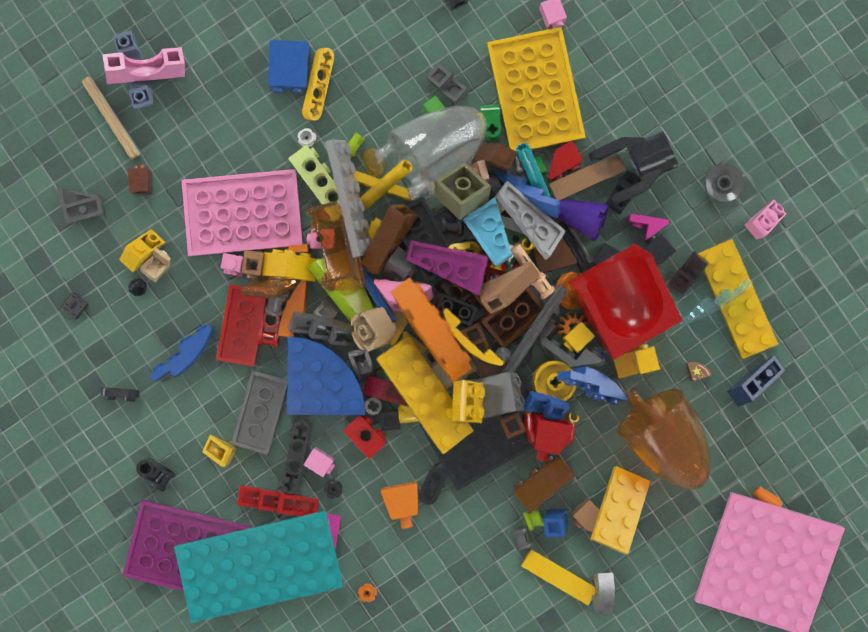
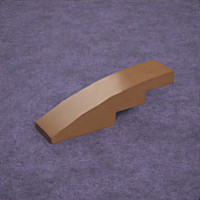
M618 153L548 184V187L554 199L562 200L627 170Z

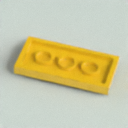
M613 467L591 540L623 554L629 553L649 488V480L620 467Z

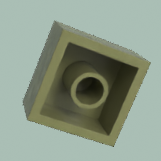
M464 162L435 181L434 196L460 220L489 201L491 185Z

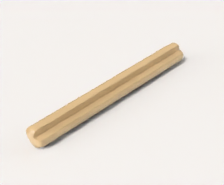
M90 76L82 80L84 87L128 156L132 160L140 155L139 151Z

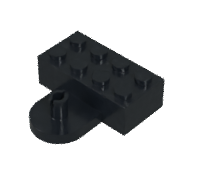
M423 196L406 205L419 215L403 240L407 250H409L410 241L447 248L473 235L465 222L463 235L457 232L443 234V217L448 219L458 218L445 206L432 213ZM416 265L427 284L441 277Z

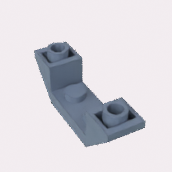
M131 30L113 35L117 53H123L126 57L133 60H144ZM150 80L129 82L131 90L128 91L134 110L153 104V90Z

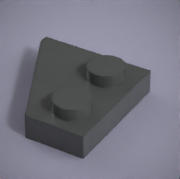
M62 188L57 189L66 224L70 225L105 215L101 196Z

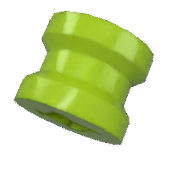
M538 508L531 513H523L530 531L534 530L536 526H544Z

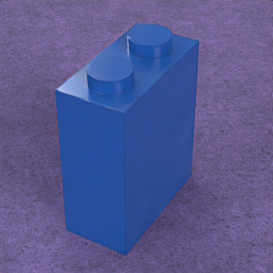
M270 40L268 87L274 93L292 91L294 94H303V91H307L310 63V45L308 41Z

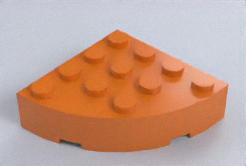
M408 278L391 290L390 293L413 332L451 381L455 382L472 369L469 364L471 358L465 350L462 352L461 346L450 329V325L444 318L442 319L439 316L440 313L436 307L430 305V301L423 293L424 290L418 282L414 284Z

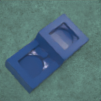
M530 391L524 405L525 411L543 413L544 418L562 420L569 408V403L532 391Z

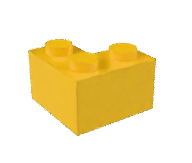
M273 249L272 253L264 252L262 275L315 282L316 278L308 269V265L318 259L311 258V254L308 253L296 255V251Z
M641 344L615 360L610 356L617 379L660 369L654 346L648 347V344Z

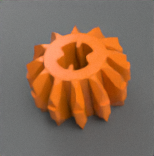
M574 312L572 318L570 313H566L567 320L560 317L559 320L563 324H557L556 327L562 328V331H558L557 335L564 334L565 336L570 330L569 324L577 325L584 319V316L581 315L577 319V312ZM588 321L583 322L585 326L589 324Z

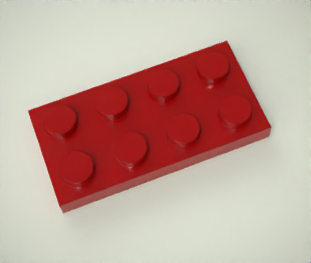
M229 285L216 360L255 366L259 347L258 336L262 317L265 314L268 291Z

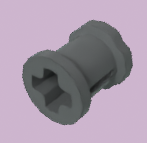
M527 526L511 531L515 536L517 550L533 546L528 537Z

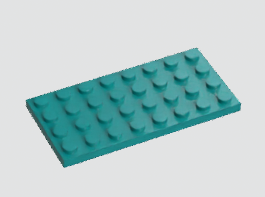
M327 510L174 546L191 623L344 587Z

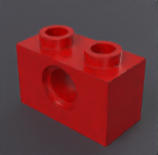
M359 415L343 432L370 459L387 443L385 440L387 436L380 429L376 431L372 426L373 421L367 415L364 417ZM363 430L371 432L372 437L370 440L362 438L361 433Z

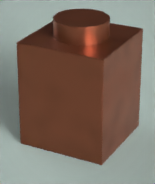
M135 165L134 168L128 169L129 192L132 194H153L152 171L146 168L145 165Z

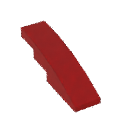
M240 485L236 504L259 510L273 511L279 514L303 516L317 512L319 499Z

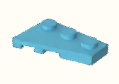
M494 197L466 216L463 221L495 267L512 257L498 204Z

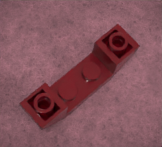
M367 375L363 390L364 395L408 406L391 381Z

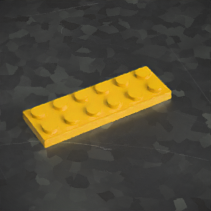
M733 239L698 253L709 262V265L703 272L740 358L745 359L778 345Z
M406 336L376 358L442 454H445L474 431L468 422L452 421L453 399L409 336Z

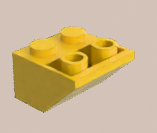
M466 380L454 382L452 421L482 423V418L484 417V383Z

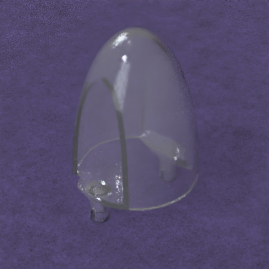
M451 106L434 110L409 120L387 134V144L373 153L378 162H381L391 154H394L397 164L402 160L409 161L412 165V171L406 175V178L413 185L407 189L409 196L413 200L421 194L431 197L435 194V181L464 162L468 164L476 155L486 135L487 120L480 110L470 106Z

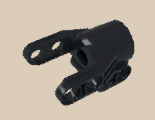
M663 130L646 139L644 137H621L588 154L591 161L601 160L627 148L641 177L642 182L624 189L610 198L611 206L620 204L647 191L660 175L678 167L677 159Z

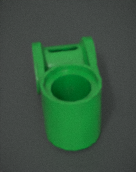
M499 104L480 106L484 139L489 143H494L499 140L501 133ZM490 129H493L494 135H491Z

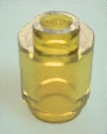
M372 147L362 153V160L370 175L378 177L386 172L384 169L387 168V165L379 150Z

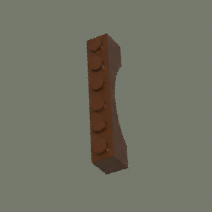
M479 323L461 330L462 334L483 354L487 349H490ZM472 355L482 378L500 374L498 365L486 363ZM518 412L498 416L508 439L526 432Z

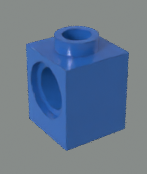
M547 509L543 518L546 537H565L568 529L566 509Z

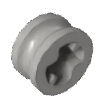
M371 397L365 402L367 413L375 415L381 411L382 403L378 398ZM373 400L374 403L379 404V408L376 407L377 411L368 408L370 401Z

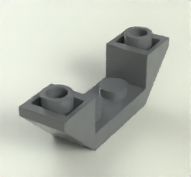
M552 318L548 320L540 332L541 344L546 350L572 369L603 366L602 356L594 349L592 351L585 349L577 360H575L577 356L569 350L567 352L561 350L562 345L552 339L558 331V328L555 326L556 322Z

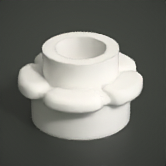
M309 128L303 129L297 136L301 146L307 145L311 147L316 140V134Z

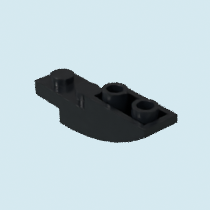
M432 290L434 297L429 303L431 306L434 305L440 315H443L442 311L447 308L461 323L472 326L479 308Z

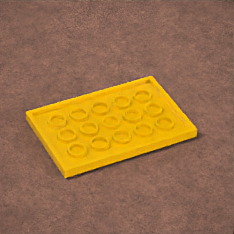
M562 27L487 42L509 148L516 151L518 145L528 143L530 149L535 150L586 138Z

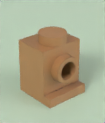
M244 250L241 273L246 274V278L257 280L258 276L263 277L264 253ZM256 262L258 264V267L256 269H252V263Z

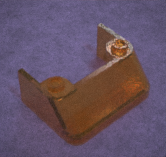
M334 201L305 209L306 213L312 218V221H310L313 233H317L321 241L327 272H324L322 281H320L321 286L329 291L352 290L365 287L360 256L353 258L341 206Z

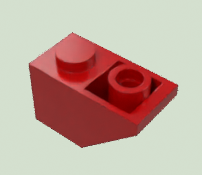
M573 141L563 145L553 153L547 176L548 182L552 180L555 182L565 177L563 174L569 170L573 173L581 168L580 164L584 160Z

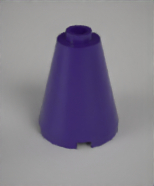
M562 199L560 201L558 219L589 239L597 241L601 234L597 231L604 227L609 205Z

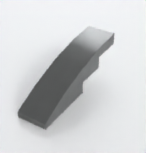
M293 311L288 326L290 332L308 334L310 338L328 340L330 344L358 347L352 337L354 326H351L350 323Z

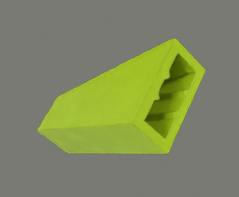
M347 249L315 260L308 265L310 272L350 323L354 315L374 309Z

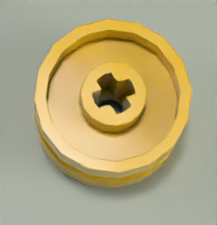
M560 361L544 362L533 373V390L566 401L571 398L576 390V386H567L565 382L558 381L557 372L572 371V368ZM555 378L557 380L556 385L550 384V380Z

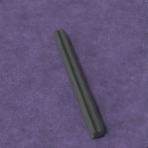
M557 286L500 374L516 370L566 295L567 289L565 287Z

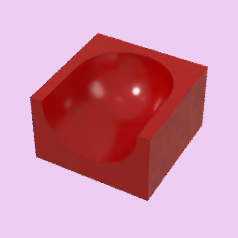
M636 244L568 281L599 346L614 360L683 321L652 254Z

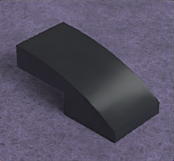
M627 170L605 204L609 205V208L618 214H621L631 198L615 206H611L609 199L616 193L642 182V180Z
M695 251L692 252L668 284L684 295L706 269L709 262Z

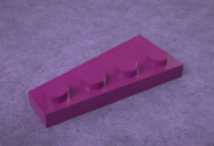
M410 241L407 255L408 261L480 296L488 256Z

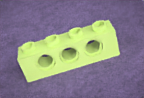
M305 145L288 159L336 222L343 217L339 199L336 202L329 201V196L337 193L335 180H332L329 176L331 171L325 163L321 164L317 158L320 156L313 147L309 149ZM315 163L316 169L309 172L306 170L308 164ZM321 178H326L328 181L324 187L318 186V181Z

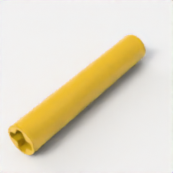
M402 160L360 197L364 204V211L412 171V165L409 161Z

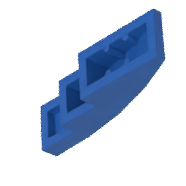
M492 170L497 176L501 187L508 181L545 214L558 218L560 200L544 196V189L529 186L527 178Z

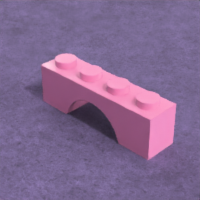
M182 47L162 49L158 55L147 60H133L126 57L123 53L103 54L107 84L185 77V61Z

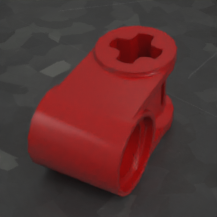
M265 313L262 317L258 345L262 346V344L278 348L280 342L278 332L282 317L281 315L276 316V323L271 325L268 322L269 314Z

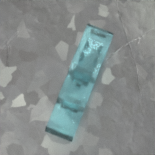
M746 278L734 291L726 287L714 299L706 295L682 319L683 321L680 324L682 326L720 310L739 297L753 283Z

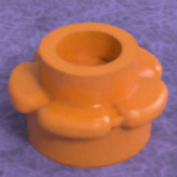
M369 583L364 584L358 589L359 599L362 602H373L377 595L376 588Z

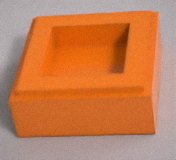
M307 244L288 246V250L296 251V254H310V247Z

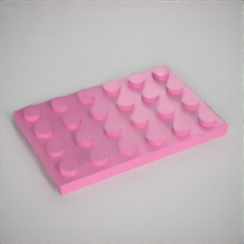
M296 169L182 180L188 256L284 248L289 245L303 244Z

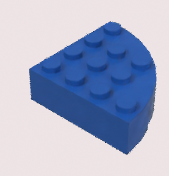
M288 337L287 414L366 415L365 397L355 372L340 355L321 343L305 338Z

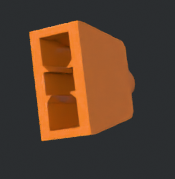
M417 481L381 488V494L391 520L400 518L402 529L413 527L411 516L418 515Z

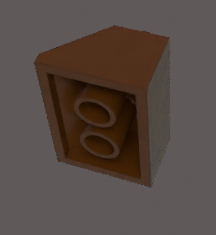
M445 278L434 286L441 294L479 308L472 325L480 323L489 314L482 304L479 295Z
M528 286L510 305L492 314L489 313L481 320V323L496 343L501 347H506L533 324L544 306Z
M557 454L555 456L549 455L544 465L540 468L535 467L528 473L530 476L526 480L521 479L514 485L513 493L529 513L533 512L576 476Z

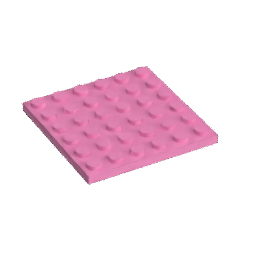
M731 492L694 600L697 603L787 631L809 632L845 528Z

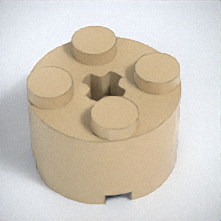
M383 307L358 313L351 320V326H354L352 337L361 350L372 351L389 345L392 342L393 335L396 333V326L391 322Z

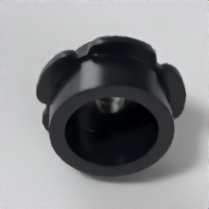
M141 278L134 279L128 284V291L134 296H142L147 290V283Z
M329 480L324 486V492L330 499L338 498L342 494L343 486L339 481Z

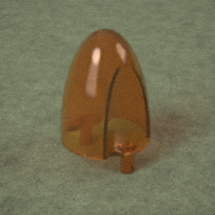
M635 388L629 390L631 393L627 391L625 395L634 408L630 415L622 420L617 430L624 443L645 466L668 483L688 490L702 487L708 481L711 471L710 451L702 425L683 391L680 389L666 390L643 401Z

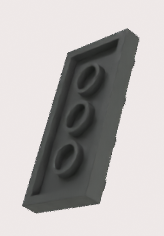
M255 370L251 371L231 445L269 454L287 392V379Z

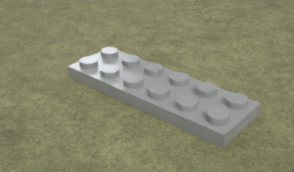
M328 140L325 143L353 258L366 254L372 239L368 235L369 224L364 218V204L359 197L360 187L354 176L355 166L350 159L351 149L346 140Z

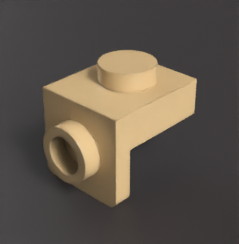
M154 248L152 256L142 265L140 272L156 282L170 267L171 258L165 251Z

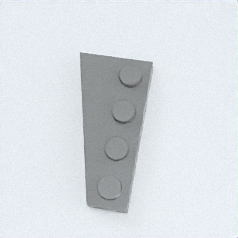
M507 181L495 197L546 260L551 256L566 231Z

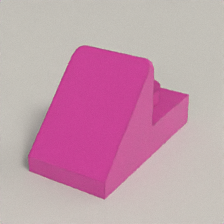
M630 214L627 217V224H632L631 227L643 229L644 226L643 241H645L668 225L669 220Z

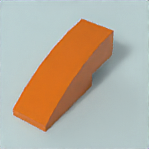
M302 280L290 296L282 314L278 336L296 337V333L290 332L288 326L293 311L306 313L308 281Z

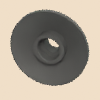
M720 164L708 172L705 187L708 194L714 200L730 202L741 194L744 187V179L736 167L729 164ZM720 181H724L726 186L721 187Z

